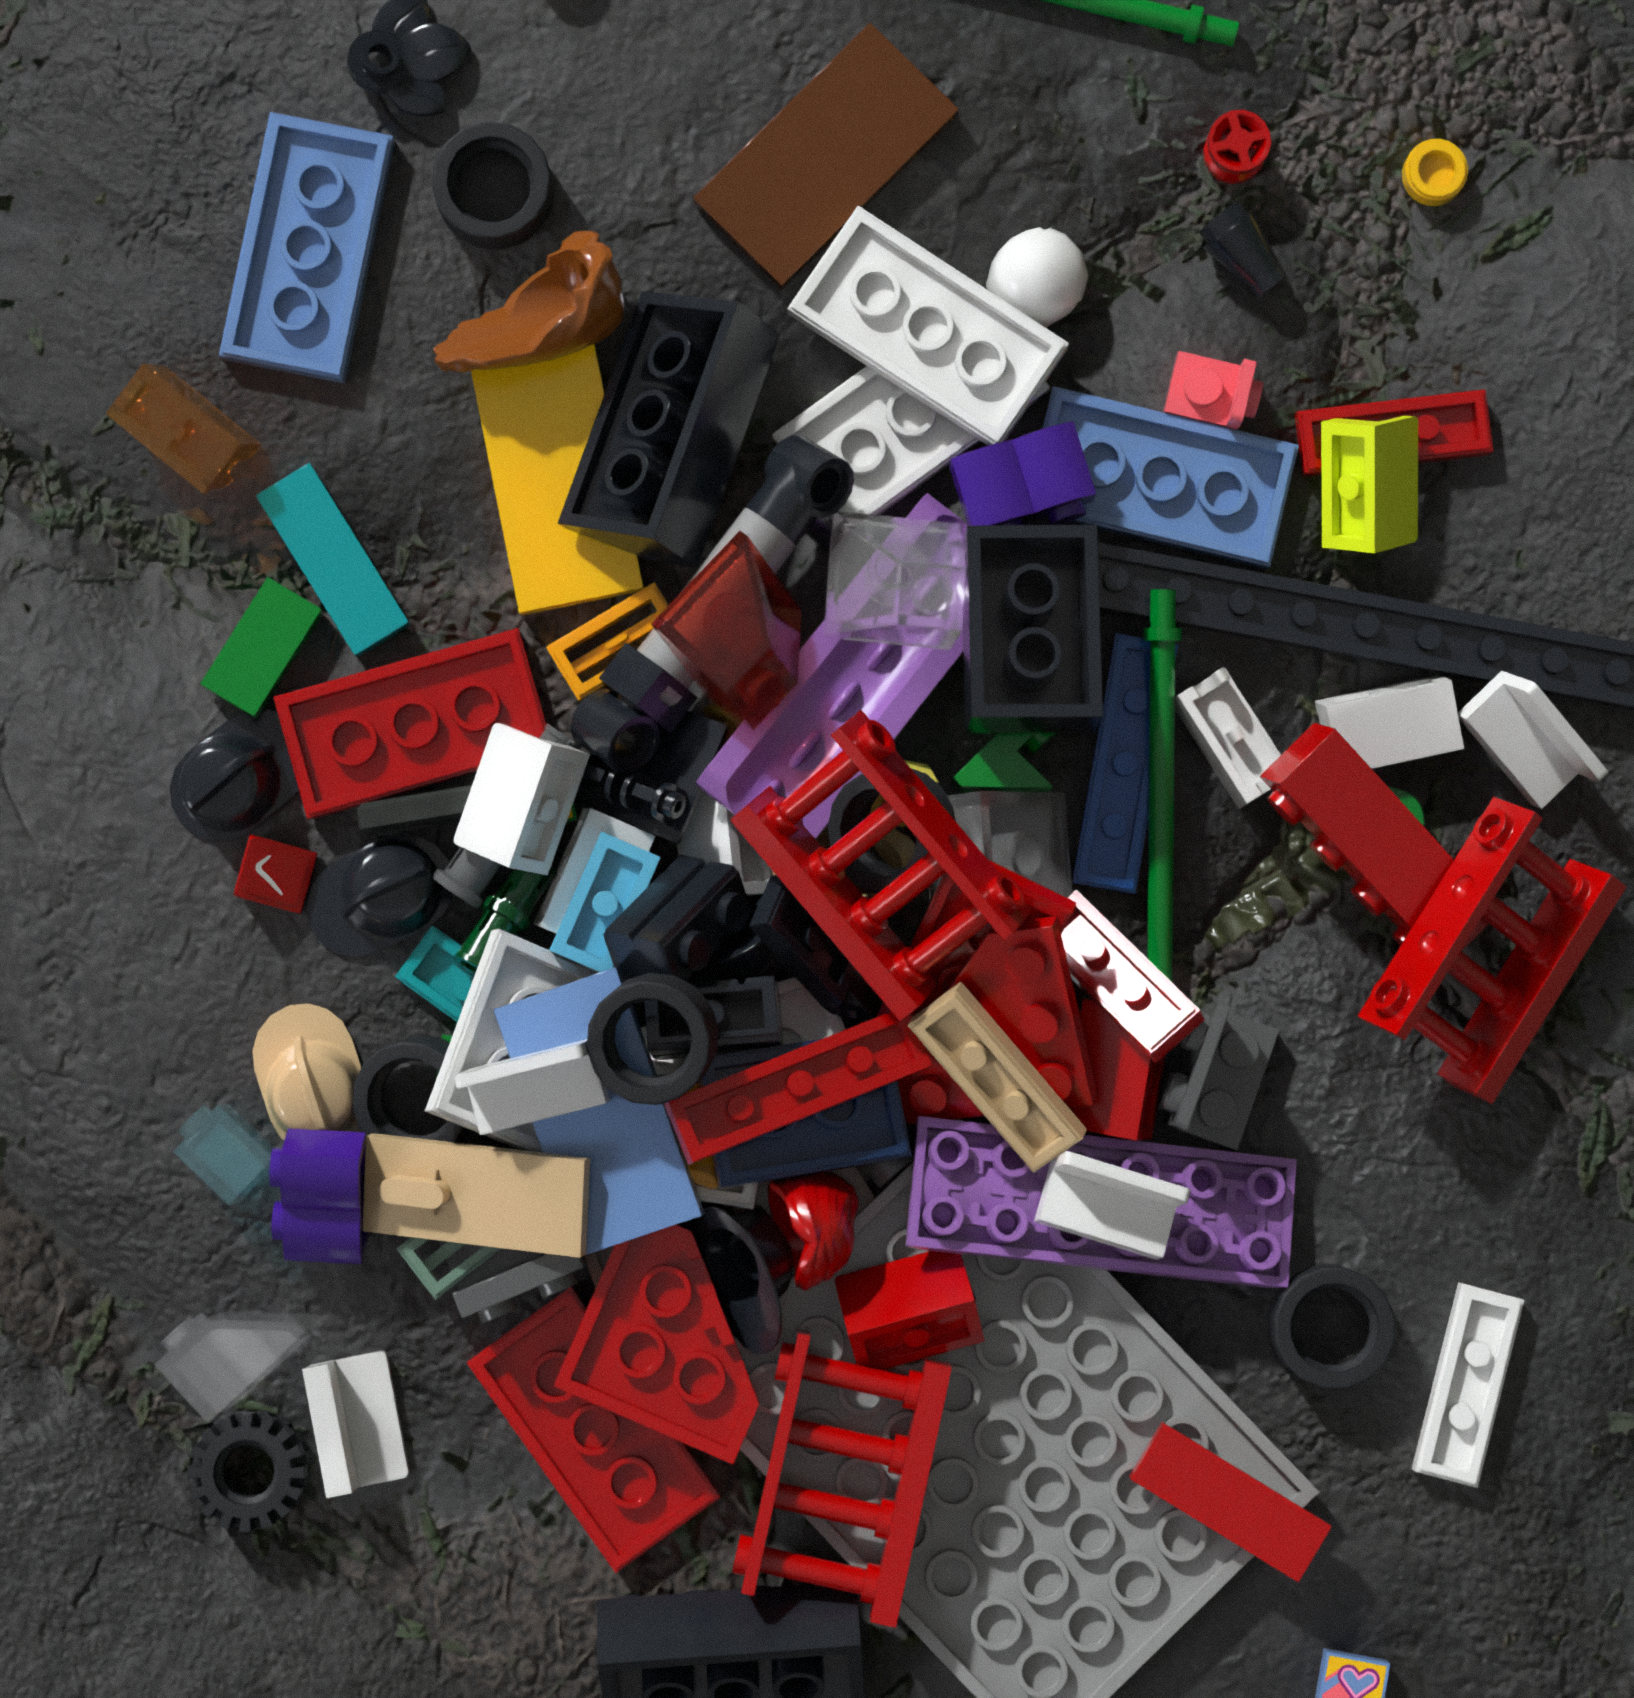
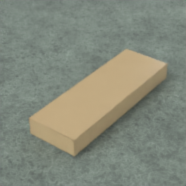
M959 982L912 1017L908 1027L1033 1173L1083 1139L1087 1130L1086 1127L962 982Z

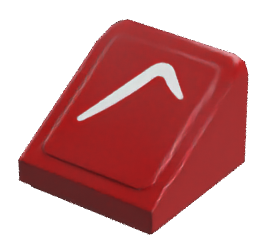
M250 835L234 889V896L302 914L318 853Z

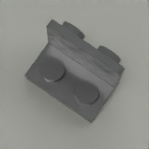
M1213 1002L1204 1004L1201 1013L1205 1020L1179 1042L1178 1048L1188 1052L1181 1072H1169L1163 1085L1157 1108L1167 1111L1162 1123L1163 1125L1232 1150H1237L1279 1029L1229 1012V1005Z

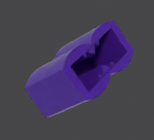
M1073 421L1044 428L1013 440L982 447L950 460L949 468L968 526L1023 525L1029 521L1044 517L1048 518L1050 525H1059L1086 515L1084 505L1093 502L1096 496L1094 484Z
M288 1128L283 1147L272 1149L269 1165L270 1187H280L281 1201H275L273 1206L271 1233L273 1240H282L285 1260L362 1264L369 1232L363 1231L366 1132Z

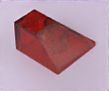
M739 531L651 625L706 697L755 730L798 684L801 610L750 538Z

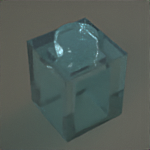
M229 1104L217 1105L213 1110L206 1105L202 1106L178 1131L185 1140L173 1152L228 1205L240 1203L269 1173L270 1157L274 1147Z

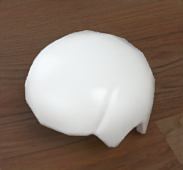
M1038 227L1026 230L1010 238L998 251L991 262L986 288L1047 328L1071 313L1077 303L1082 300L1089 274L1082 251L1065 233L1052 228L1044 230Z

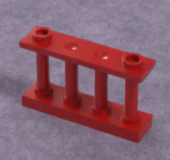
M860 709L831 734V737L842 748L843 751L787 798L779 796L771 786H768L733 816L730 821L892 1013L901 1021L917 1009L938 985L930 975L932 967L987 924H990L1003 940L1007 939L1032 911L1025 904L1024 895L1017 883L1008 875L999 873L898 754L895 750V742L888 730L879 722L870 720ZM861 771L886 802L830 848L822 847L803 825V818ZM904 822L928 850V853L874 897H864L846 876L845 868ZM947 873L972 903L914 949L906 947L888 926L887 919L938 878Z
M1496 797L1492 798L1484 813L1476 821L1471 834L1384 974L1374 985L1369 998L1357 1015L1366 1023L1402 1040H1406L1413 1028L1448 1053L1436 1074L1452 1086L1490 1104H1493L1627 887L1612 874L1569 859L1565 867L1562 868L1529 841L1543 818L1534 811ZM1515 863L1550 890L1530 923L1495 896ZM1481 918L1516 945L1497 977L1493 976L1461 951ZM1447 973L1482 999L1462 1032L1427 1006Z
M798 1329L795 1344L782 1341L774 1380L786 1382V1388L753 1537L740 1534L732 1573L744 1576L741 1594L754 1596L759 1572L860 1595V1602L871 1604L869 1611L871 1623L896 1628L952 1367L950 1362L924 1358L922 1371L909 1370L907 1376L807 1353L811 1332ZM801 1379L902 1401V1408L913 1410L908 1435L895 1434V1438L892 1440L793 1418ZM787 1443L887 1465L888 1473L899 1475L894 1500L882 1498L880 1504L779 1482ZM773 1508L874 1530V1537L885 1539L880 1565L867 1563V1567L864 1569L766 1547L765 1543Z

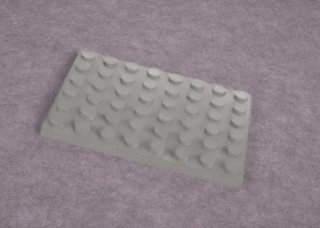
M913 1162L856 1216L853 1252L848 1263L841 1270L836 1272L830 1280L822 1281L821 1284L806 1291L796 1287L794 1277L791 1279L788 1290L779 1298L782 1309V1331L779 1343L771 1352L755 1354L744 1348L735 1338L759 1399V1406L740 1450L765 1476L768 1470L786 1388V1382L774 1380L782 1341L795 1344L798 1329L810 1331L811 1337L807 1351L808 1354L856 1364L834 1282L835 1278L840 1275L929 1251L906 1247ZM961 1254L975 1299L985 1342L927 1357L950 1362L952 1370L899 1617L976 1698H1110L1254 1557L1253 1554L1129 1478V1475L1162 1421L1303 1508L1319 1491L1107 1270ZM924 1359L887 1368L884 1371L908 1376L909 1370L922 1371ZM801 1379L793 1418L894 1440L895 1434L908 1435L913 1410L902 1408V1401ZM787 1443L779 1482L880 1504L882 1498L894 1500L899 1475L888 1473L887 1465ZM803 1515L851 1566L866 1569L867 1563L880 1565L885 1539L874 1537V1530Z

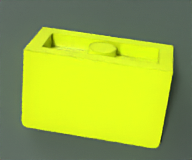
M1404 415L1380 422L1342 418L1322 421V548L1375 554L1415 542L1418 538V418L1416 416Z

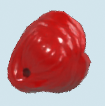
M827 1172L786 1178L785 1180H778L769 1184L768 1201L774 1222L784 1233L791 1247L796 1287L806 1291L821 1284L822 1281L830 1280L836 1272L848 1263L853 1252L855 1241L854 1223L859 1207V1198L856 1195L855 1188L847 1184L845 1179Z

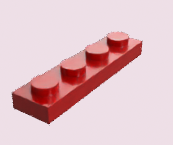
M891 1011L688 1092L679 1099L666 1102L664 1106L688 1164H694L930 1068L932 1063L924 1044L908 1027L912 1019L911 1013L899 1021Z

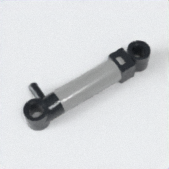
M791 435L781 440L773 448L764 470L765 482L639 648L636 650L625 643L599 677L602 682L614 691L609 689L597 690L587 695L579 703L573 714L570 726L572 737L577 744L608 767L621 774H630L633 771H638L652 759L660 740L658 725L672 733L698 699L688 688L805 534L825 551L835 548L840 542V532L826 517L837 513L845 505L852 493L854 473L847 461L803 435Z

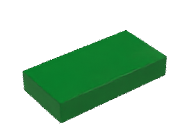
M267 577L200 685L253 718L258 719L324 612L321 608Z

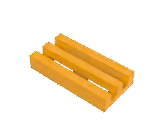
M655 582L546 646L579 703L587 695L597 690H603L608 686L599 679L604 671L584 683L581 682L578 675L618 652L625 643L631 644L651 632L668 610L669 605ZM653 603L657 612L575 661L569 662L565 653L647 604Z

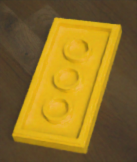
M595 344L549 361L502 369H476L471 371L519 614L522 616L636 593L642 590L644 586L637 555L568 530L558 524L605 394Z

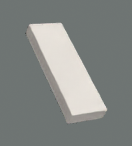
M1458 1282L1412 1465V1470L1415 1472L1478 1488L1524 1304L1523 1299Z

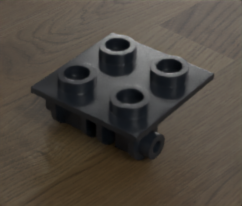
M691 711L685 714L672 733L658 725L660 732L658 748L652 759L638 771H633L630 774L618 773L594 755L588 753L590 756L578 787L579 793L574 803L584 808H592L633 827L680 844L703 791L695 785V782L720 751L730 726Z

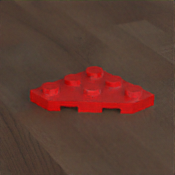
M1057 916L1024 920L1017 930L1005 940L991 927L976 951L944 993L959 982H962L1068 1107L1093 1105L1098 1093ZM926 1047L925 1049L932 1066L898 1081L907 1124L917 1123L918 1116L949 1120L984 1116Z
M676 1224L614 1245L554 1383V1387L733 1465L759 1406V1399L693 1231Z

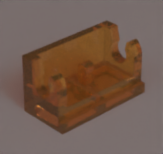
M143 363L106 412V415L203 494H207L210 489H222L229 485L233 480L229 472L240 460L245 461L252 458L261 446L257 440L163 365Z

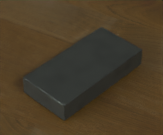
M472 785L362 803L360 807H357L360 830L367 834L461 819Z

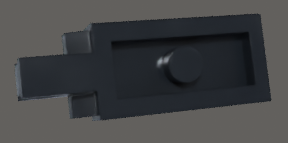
M777 875L770 876L749 927L825 1010L833 1015L837 1013L846 1024L852 1021L876 1018L882 1004L881 998Z

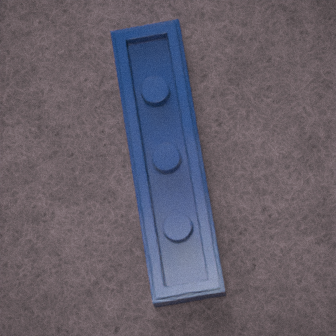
M1118 633L1114 635L1102 702L1103 717L1098 725L1071 884L1131 895L1136 893L1149 809L1150 641H1143V638ZM1175 644V661H1176V655H1177L1178 644Z

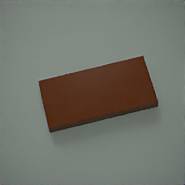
M869 23L693 197V203L783 290L839 234L856 207L860 206L864 209L958 116L959 109L885 36Z

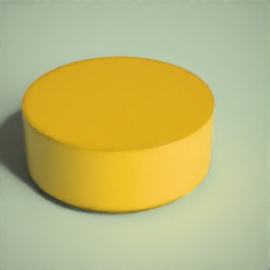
M1429 139L1418 144L1410 152L1402 168V182L1405 190L1415 201L1427 206H1439L1450 202L1463 188L1468 176V164L1463 152L1455 144L1443 139Z

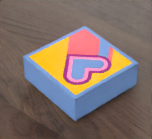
M1323 1648L1315 1698H1385L1390 1663L1384 1659Z

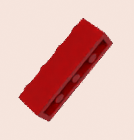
M1313 723L1259 776L1273 791L1267 800L1291 825L1295 826L1301 821L1315 837L1309 844L1310 848L1332 870L1338 871L1341 867L1344 868L1356 882L1351 888L1352 894L1375 916L1378 917L1382 912L1388 916L1398 927L1392 933V937L1401 946L1454 859L1335 728ZM1480 919L1462 950L1489 925L1485 920Z

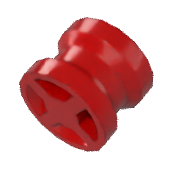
M1244 109L1231 110L1219 116L1211 126L1203 148L1204 163L1209 173L1219 181L1228 184H1240L1254 178L1261 170L1271 146L1270 131L1265 121L1257 114ZM1230 151L1232 154L1238 156L1239 161H1237L1235 157H1232L1228 153L1223 154V152Z

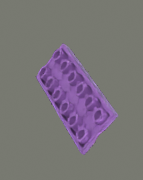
M927 493L695 782V785L733 815H736L768 786H771L779 796L787 798L843 751L842 748L831 737V734L860 709L870 720H875L882 724L894 740L963 653L961 544L968 525ZM859 771L855 776H853V777H852L850 780H848L846 783H848L849 781L853 780L854 778H856L857 776H859L860 774H862V772ZM844 785L803 818V825L815 839L828 825L832 803Z
M923 1116L917 1117L906 1247L1265 1288L1288 1287L1297 1159L1084 1135L1082 1140L1066 1151L1191 1190L1188 1203L1176 1208L1163 1258L1155 1260L1034 1222L1050 1162L1033 1173L992 1124Z

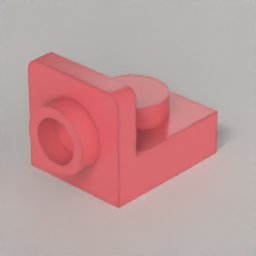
M1178 351L1163 412L1238 430L1244 417L1255 418L1259 406L1263 381L1253 379L1257 361L1244 359L1241 365Z

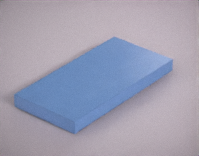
M270 112L219 356L222 360L345 384L396 142L392 135Z
M1052 387L1042 429L1071 421L1074 422L1096 491L1094 501L1084 505L1086 515L1069 523L1097 525L1098 530L1265 570L1270 568L1299 445L1068 389Z
M617 966L493 1009L509 1057L514 1058L587 1039L588 1024L598 1004L625 982L620 967ZM632 1005L622 1013L616 1025L615 1044L619 1056L630 1069L641 1075L658 1077ZM607 1088L610 1101L606 1104L532 1122L542 1152L590 1158L586 1255L700 1217L705 1213L686 1157L664 1106L665 1103L659 1105L632 1103Z

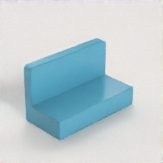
M601 831L550 947V951L598 972L613 968L603 936L605 929L648 887L660 857Z

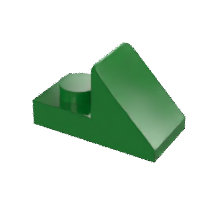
M997 733L953 777L952 785L961 794L1048 795L1053 789L1052 785L1020 752L1026 747L1033 755L1036 754L1056 733Z

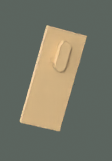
M372 1133L366 1136L363 1231L581 1258L586 1255L590 1158Z

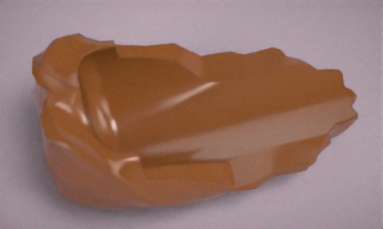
M576 231L562 241L558 251L547 255L546 267L536 272L510 295L502 308L486 312L480 318L460 322L457 329H454L449 334L447 340L433 348L434 354L437 355L435 363L442 371L463 373L476 369L492 370L524 366L553 360L577 352L611 335L621 324L625 307L622 279L612 260L611 249L600 242V236L595 231Z

